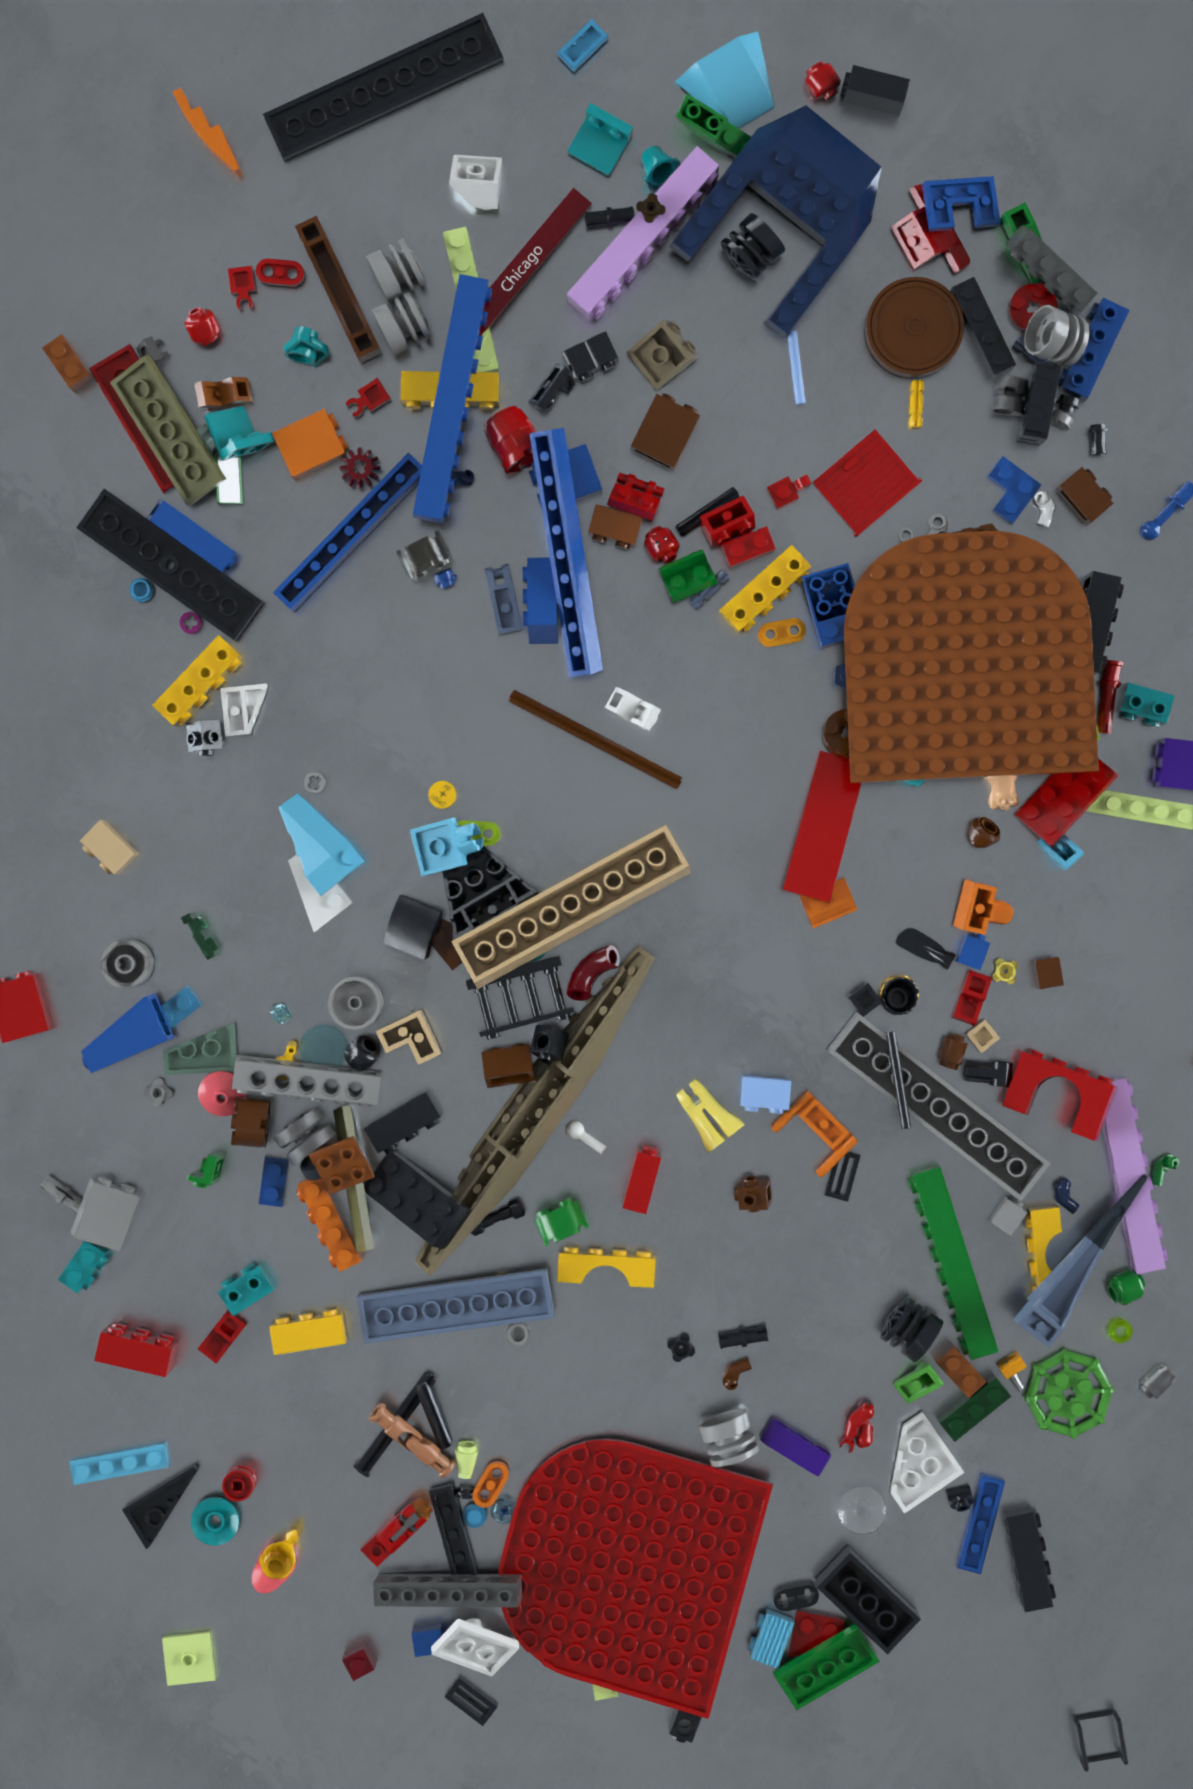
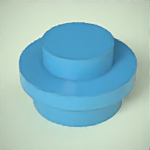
M137 578L131 583L129 592L134 600L146 602L152 598L154 587L149 580Z
M475 1503L469 1504L463 1511V1521L471 1528L481 1527L486 1521L487 1512L485 1508L479 1507Z

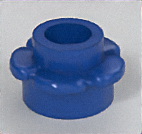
M452 568L434 574L436 580L434 584L440 585L441 588L448 587L455 583L453 579L457 577V574L453 573Z

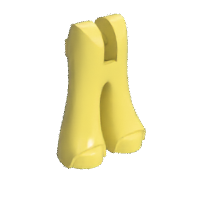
M694 1079L688 1085L692 1088L694 1095L699 1097V1100L693 1103L692 1098L683 1089L676 1096L696 1126L706 1151L710 1153L724 1142L725 1139L703 1112L704 1109L716 1121L727 1138L745 1124L722 1107L709 1091Z

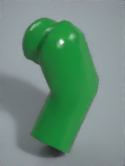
M1168 1154L1154 1162L1151 1175L1153 1185H1163L1164 1173L1179 1166L1177 1157Z

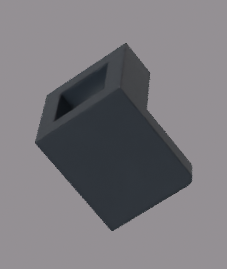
M866 983L853 994L847 996L863 1017L883 1003L869 983Z

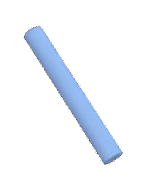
M790 331L788 333L795 400L796 405H803L806 402L797 331Z

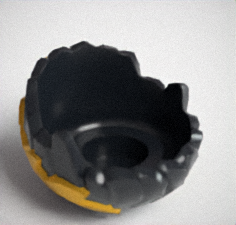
M907 976L892 977L883 985L880 991L882 1005L892 1015L908 1014L917 1004L919 989L914 980Z

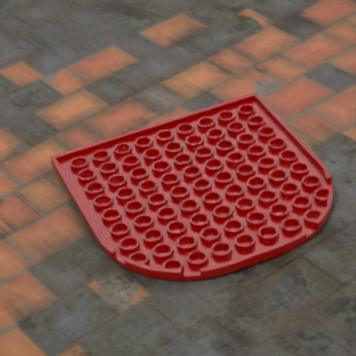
M619 1439L588 1440L560 1450L542 1463L525 1484L517 1500L502 1552L498 1574L522 1575V1600L519 1606L501 1607L511 1632L526 1652L531 1653L542 1662V1665L556 1673L709 1719L773 1483Z

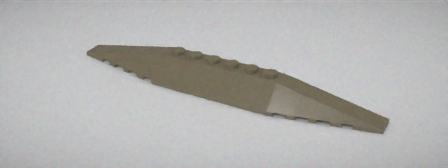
M637 946L618 966L619 971L613 978L608 977L601 984L603 988L596 996L591 995L586 1000L587 1005L579 1013L575 1012L568 1019L570 1023L563 1029L569 1033L563 1060L552 1061V1063L548 1064L538 1061L537 1058L533 1064L535 1081L520 1083L472 1150L469 1155L471 1161L466 1171L462 1169L458 1177L460 1182L454 1194L451 1193L469 1207L471 1211L444 1249L432 1247L425 1241L415 1263L428 1275L431 1276L516 1185L600 1066L655 957L640 946Z

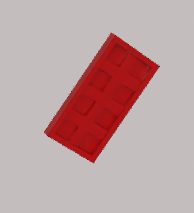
M1099 758L1098 772L1052 774L1020 808L1015 816L1049 846L1053 847L1113 783L1118 775Z

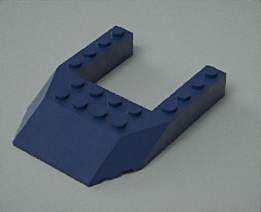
M805 105L755 131L669 247L686 261H689L746 185H749L822 244L764 321L766 325L781 337L788 335L871 222L882 166Z

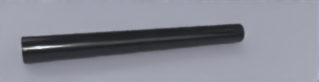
M886 1032L901 1128L909 1129L911 1128L896 1032Z

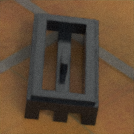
M848 1152L845 1155L835 1193L831 1192L839 1162L831 1169L824 1193L825 1196L848 1202L861 1157L860 1154ZM854 1158L845 1193L841 1195L840 1191L849 1159Z
M461 1676L457 1678L451 1689L445 1694L447 1700L482 1726H484L498 1707L495 1702ZM459 1686H462L469 1693H471L473 1696H475L477 1699H479L481 1702L487 1705L490 1709L488 1710L486 1707H484L482 1704H480L478 1701H476L474 1698H472L470 1695L464 1692L461 1688H459ZM454 1692H456L467 1702H469L471 1705H473L475 1708H477L479 1711L485 1714L484 1717L480 1716L478 1713H476L474 1710H472L470 1707H468L466 1704L460 1701L457 1697H455L453 1695Z

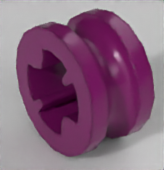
M186 612L180 617L179 624L184 632L196 634L201 630L203 622L198 614ZM193 616L195 617L193 620L197 621V626L194 625L189 630L187 629L189 626L185 625V620L188 621Z

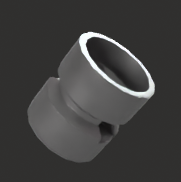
M999 375L995 388L998 395L994 396L992 411L1002 415L1022 416L1025 405L1022 397L1027 394L1029 381L1017 376ZM1007 392L1015 393V395H1009V394H1006V393H1007Z

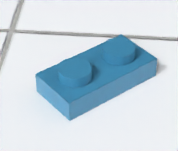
M186 986L161 1007L172 1029L202 1006V1003L191 989Z

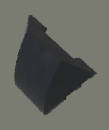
M485 846L480 851L466 856L467 865L442 871L446 898L448 899L450 910L449 916L452 923L453 940L538 895V891L527 884L518 874L514 873Z

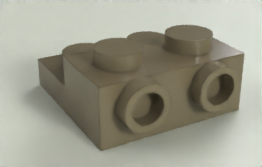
M662 320L627 351L628 355L656 390H659L676 374L682 372L697 359L694 354L696 352L695 346L689 340L684 341L679 335L682 331L674 321Z

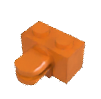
M965 879L953 926L965 931L986 935L989 922L1000 925L1008 924L1013 917V908L1007 902L995 899L997 887Z

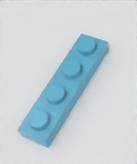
M165 1442L76 1458L69 1461L73 1485L158 1470L170 1466Z

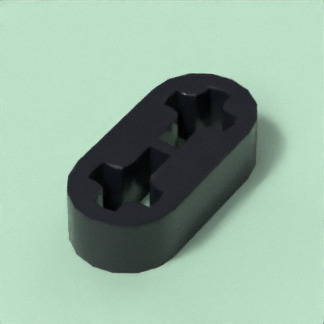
M810 1582L778 1588L773 1595L774 1604L780 1611L810 1607L815 1605L819 1599L817 1587ZM805 1589H809L812 1593L815 1592V1594L811 1595L810 1600H807L805 1596H797L805 1594ZM781 1594H786L787 1597L795 1596V1598L788 1599V1604L783 1605L782 1601H778L781 1599Z

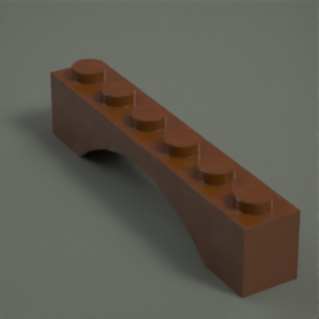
M317 215L296 225L295 228L360 364L382 354Z

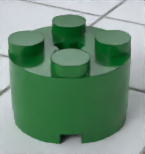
M572 1198L558 1203L560 1208L554 1211L547 1208L536 1213L537 1219L534 1222L545 1247L550 1245L549 1240L551 1239L555 1243L581 1232L579 1227L582 1225L585 1229L590 1227L578 1200L574 1202Z

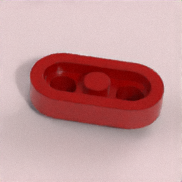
M266 258L261 260L256 266L258 279L267 285L296 287L305 278L303 267L296 261ZM267 269L273 270V274L271 276H265V271ZM291 271L297 272V276L294 279L289 278Z

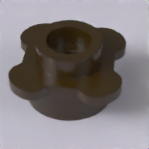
M650 193L647 199L643 202L639 201L636 205L637 211L642 213L647 223H652L659 215H663L666 210L665 206L659 203L658 197L654 193Z

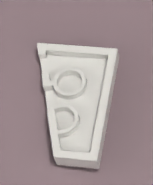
M296 854L288 861L314 933L353 903L338 884L320 896L306 879L300 857H297Z

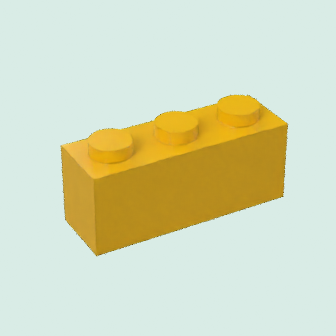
M328 1309L322 1311L323 1315L313 1316V1313H304L298 1315V1319L289 1320V1316L276 1318L275 1322L269 1326L274 1355L346 1344L348 1337L343 1311L337 1312V1309Z

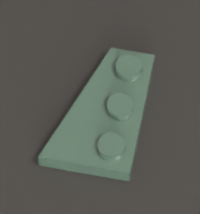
M235 1023L164 1050V1075L234 1071L237 1055Z

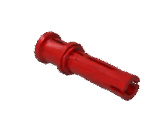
M1107 660L1102 679L1099 680V684L1102 686L1097 722L1099 733H1112L1116 691L1121 686L1119 681L1121 666H1124L1122 661Z

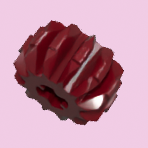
M361 447L357 450L358 455L349 450V455L352 458L342 457V461L347 465L339 467L340 471L347 472L342 476V479L344 481L350 479V487H354L356 482H358L360 490L364 487L363 482L372 487L369 479L378 480L379 476L373 472L381 471V466L374 465L379 461L378 457L370 458L372 456L371 450H367L363 455ZM359 463H361L362 466L366 464V466L364 467L365 472L362 474H360L359 471L355 473V471L357 470L356 465Z

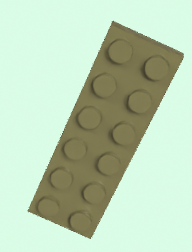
M150 355L143 356L110 382L187 506L193 505L227 479Z

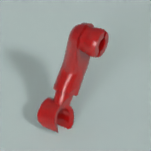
M866 1402L849 1416L844 1432L845 1437L841 1439L840 1448L843 1444L847 1443L851 1446L848 1452L851 1453L855 1446L853 1438L856 1437L858 1428L874 1416L875 1409L873 1404L869 1406V1402Z

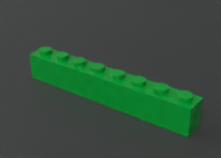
M936 1164L911 1172L912 1179L908 1180L912 1194L917 1193L919 1202L915 1203L920 1217L924 1216L927 1224L923 1226L927 1240H932L934 1248L930 1249L934 1263L939 1262L941 1271L937 1272L941 1286L946 1285L948 1294L945 1295L948 1308H953L956 1316L952 1318L956 1332H961L963 1338L962 1341H959L963 1355L968 1354L971 1360L997 1353L999 1350L941 1167Z

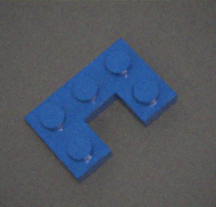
M994 176L923 182L922 189L929 232L952 230L955 227L952 206L960 205L972 206L975 228L997 227L1001 224Z

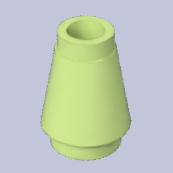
M460 1441L455 1448L459 1478H472L479 1452L478 1448H476L477 1444L473 1441Z

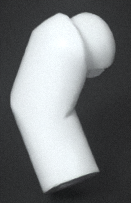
M1039 491L1034 497L1041 511L1037 524L1049 528L1056 505L1049 493Z

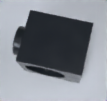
M536 1025L529 1052L537 1056L538 1061L550 1064L552 1061H562L569 1033L556 1025Z
M675 1709L669 1725V1734L678 1742L685 1743L688 1741L692 1743L702 1717ZM686 1719L691 1722V1725L687 1728H682L678 1723Z

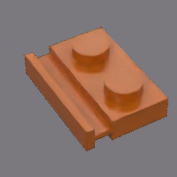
M845 878L835 881L830 903L799 896L813 929L858 910Z

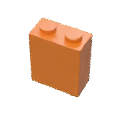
M322 409L272 433L294 480L342 459V457H347L345 450L348 449V445L343 435L338 437L335 428L338 427L333 413L328 415L327 411Z

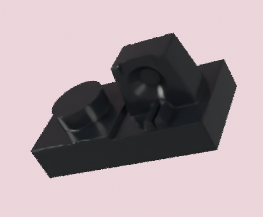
M556 363L528 403L539 410L545 411L554 403L558 390L568 394L576 384L569 375L571 370L564 365Z

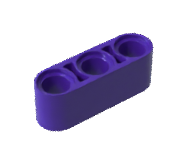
M776 1419L771 1420L760 1438V1441L816 1476H820L832 1456L819 1445Z

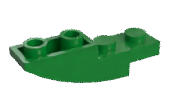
M689 94L685 95L675 115L682 124L723 154L731 155L734 158L737 157L751 138L750 135L727 122L726 117Z

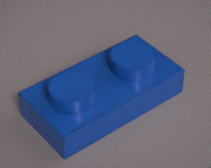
M265 1156L258 1204L276 1207L284 1206L289 1168L288 1158Z

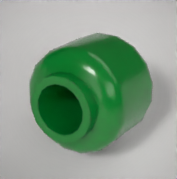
M1128 1269L1111 1277L1107 1290L1115 1303L1127 1305L1143 1297L1145 1281L1140 1274L1137 1275L1134 1271Z

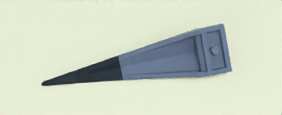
M1145 1174L1129 1188L1026 1298L1029 1301L1013 1319L1048 1348L1064 1330L1082 1289L1101 1253L1131 1203L1147 1180Z

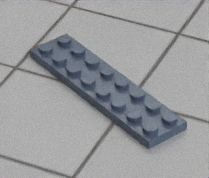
M547 1268L357 1295L364 1344L555 1317Z

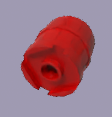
M517 406L507 407L491 416L485 422L484 433L491 449L502 462L501 466L507 475L521 472L519 467L527 465L529 468L531 463H534L530 433L536 431L533 423L530 422L522 409Z

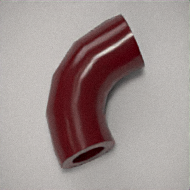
M609 945L592 951L579 962L572 972L567 986V996L577 1001L588 1000L597 978L604 972L616 969L619 966L620 957L615 946Z

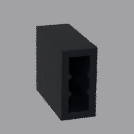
M853 65L851 73L846 72L841 89V94H845L843 102L900 116L910 79Z

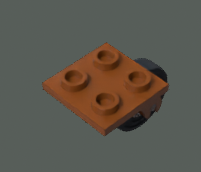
M354 1136L332 1145L320 1146L312 1153H309L300 1164V1169L305 1178L308 1180L322 1179L330 1195L375 1177Z

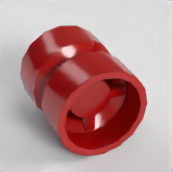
M244 1463L231 1467L222 1483V1490L225 1496L231 1501L236 1502L247 1499L257 1485L256 1471L249 1464Z

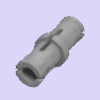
M48 1175L41 1183L40 1188L54 1196L59 1204L63 1203L75 1213H78L82 1199L71 1191L72 1188L63 1186L52 1178L51 1175Z

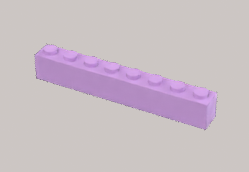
M1124 1077L1112 1078V1085L1117 1086L1103 1124L1118 1200L1143 1174L1146 1175L1145 1167H1148L1147 1156L1145 1152H1141L1140 1143H1143L1142 1132L1136 1128L1135 1120L1138 1119V1112L1136 1106L1131 1104L1130 1096L1133 1095V1088L1131 1082H1127ZM1147 1176L1145 1184L1122 1218L1132 1269L1137 1275L1166 1269L1165 1262L1168 1261L1166 1249L1161 1247L1160 1238H1163V1232L1160 1223L1157 1224L1155 1214H1158L1156 1201L1151 1199L1150 1191L1153 1190V1184L1150 1176Z

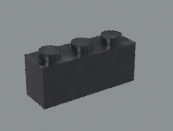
M427 1090L367 1125L364 1131L377 1153L379 1154L384 1151L387 1154L389 1150L393 1151L398 1148L396 1143L402 1139L408 1142L417 1137L419 1129L426 1127L428 1130L440 1123L438 1118L442 1116V1113Z

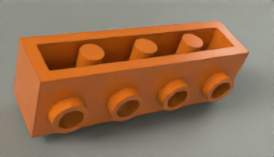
M305 1179L297 1184L299 1188L296 1190L300 1201L302 1203L306 1202L309 1211H307L308 1218L313 1225H317L320 1231L317 1235L322 1246L327 1245L330 1252L328 1258L332 1267H337L339 1272L360 1263L364 1256L362 1253L357 1254L354 1236L334 1195H330L322 1179Z

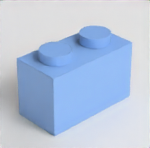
M742 1075L740 1106H745V1111L759 1112V1108H769V1113L783 1114V1110H789L791 1080Z

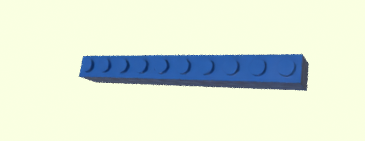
M459 274L414 504L413 518L443 523V518H448L451 503H447L448 493L453 494L455 479H451L453 469H458L460 455H456L458 445L462 446L465 431H461L462 421L467 422L469 407H465L467 398L472 397L474 384L470 383L471 374H476L479 360L475 359L476 350L481 351L483 336L479 335L481 326H486L488 312L484 311L485 302L490 303L492 288H489L488 279Z
M564 428L530 433L569 677L593 674L603 670L565 430Z

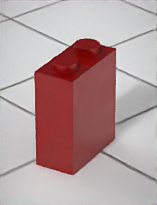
M30 971L15 974L16 979L7 981L6 977L0 979V1038L2 1043L54 1029L38 973L31 975Z
M645 1144L643 1148L637 1147L622 1208L642 1214L647 1213L661 1161V1153L658 1152L656 1147Z

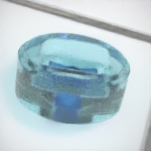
M506 1498L497 1499L491 1506L492 1518L500 1524L511 1522L515 1505Z

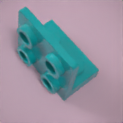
M590 103L586 109V118L568 148V153L609 176L633 135V126Z
M244 406L207 413L204 416L221 460L260 452L275 441L271 432L261 434L260 431H254Z

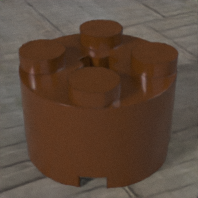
M236 1097L234 1111H237V1114H232L231 1129L236 1130L232 1131L231 1145L265 1148L269 1134L268 1123L271 1113V1102L265 1099Z

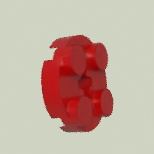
M1027 284L1014 293L1010 301L1008 313L1012 324L1017 329L1025 331L1030 318L1034 314L1027 311L1030 307L1029 303L1033 302L1039 308L1045 305L1058 308L1055 295L1051 294L1044 287V284Z

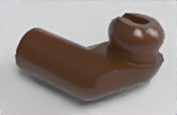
M748 1358L727 1366L722 1378L726 1389H736L740 1373L752 1369Z

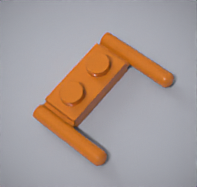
M806 1090L789 1107V1110H786L771 1125V1129L774 1132H779L798 1114L834 1151L816 1170L817 1176L824 1177L859 1141Z

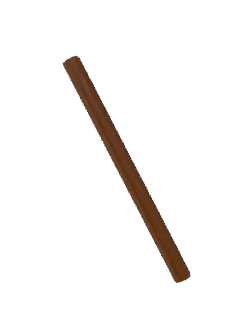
M516 690L511 692L508 700L512 704L675 789L679 788L683 779L679 775Z

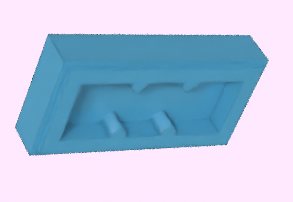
M591 19L557 52V55L575 72L609 39V36Z

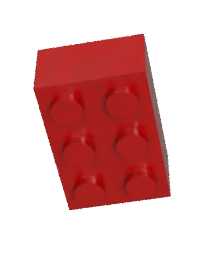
M113 1323L100 1332L94 1361L166 1377L174 1367L179 1340H175L174 1336L170 1334L160 1333L157 1336L150 1334L151 1331L148 1329L136 1328L135 1331L127 1329L125 1324Z

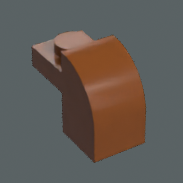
M230 377L218 382L200 381L194 383L199 408H207L208 411L223 410L252 402L249 382L246 377Z

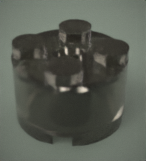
M439 530L434 532L436 535L434 538L430 534L404 547L405 553L401 549L396 551L409 578L413 576L414 580H417L429 573L428 568L435 565L436 569H439L451 562L449 557L452 554Z

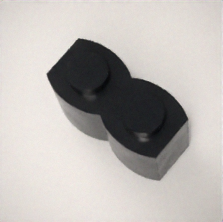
M606 331L562 352L574 380H580L581 382L592 379L594 377L593 373L602 369L603 372L613 369L616 367L615 362L619 361Z

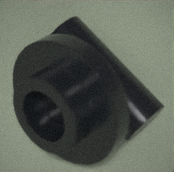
M970 1486L946 1491L951 1509L963 1512L968 1510L970 1505L974 1503Z

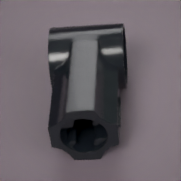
M965 1060L963 1080L989 1083L991 1086L1009 1087L1012 1079L1013 1063Z

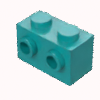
M1128 682L1123 686L1116 712L1122 713L1121 717L1124 719L1136 721V718L1146 720V725L1159 728L1160 724L1164 725L1168 722L1175 695Z
M84 1241L58 1278V1281L77 1294L83 1289L87 1291L95 1279L92 1277L97 1269L101 1270L108 1261V1258L105 1256L110 1249Z
M252 1263L241 1270L243 1275L236 1279L231 1276L221 1283L222 1288L218 1291V1294L232 1316H235L275 1290L276 1285L262 1263L257 1266Z

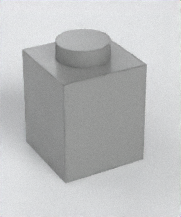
M1004 1196L988 1220L1012 1236L1028 1212L1023 1209L1025 1204L1012 1196L1011 1199H1008Z

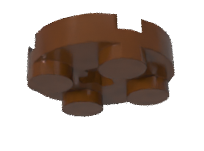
M847 709L836 711L827 719L823 730V742L832 754L849 758L848 737L843 738L841 736L843 728L848 729Z

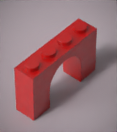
M1030 1049L1029 1053L1022 1051L1002 1106L1029 1115L1040 1086L1051 1078L1065 1077L1076 1085L1081 1098L1080 1108L1071 1132L1097 1141L1117 1086L1112 1085L1113 1080L1099 1075L1098 1079L1088 1076L1090 1071L1076 1066L1075 1070L1066 1067L1067 1062L1054 1057L1052 1062L1043 1059V1053Z

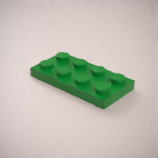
M853 1624L773 1671V1674L797 1711L880 1661L860 1628Z

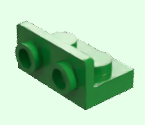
M703 549L659 568L663 583L673 603L718 584Z
M215 1151L209 1154L207 1158H203L200 1171L189 1174L187 1180L193 1181L192 1185L199 1188H207V1186L219 1182L226 1153Z

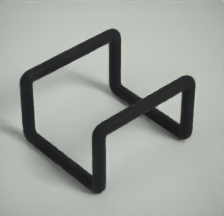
M1116 1710L1073 1717L1077 1727L1082 1754L1080 1763L1084 1771H1089L1088 1763L1121 1758L1125 1765L1128 1764L1122 1722ZM1113 1715L1117 1722L1122 1753L1087 1758L1082 1727L1079 1721Z

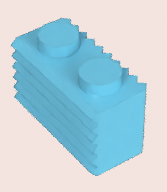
M767 1608L764 1614L760 1613L755 1626L758 1628L755 1637L751 1636L747 1646V1650L750 1651V1659L778 1669L794 1626V1619Z

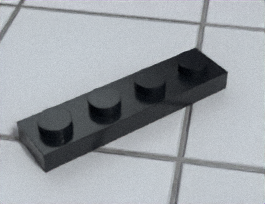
M454 1484L431 1488L429 1495L451 1575L478 1574Z

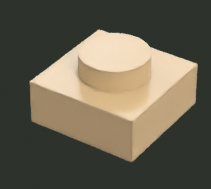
M985 1019L966 1033V1036L980 1053H983L1000 1039Z

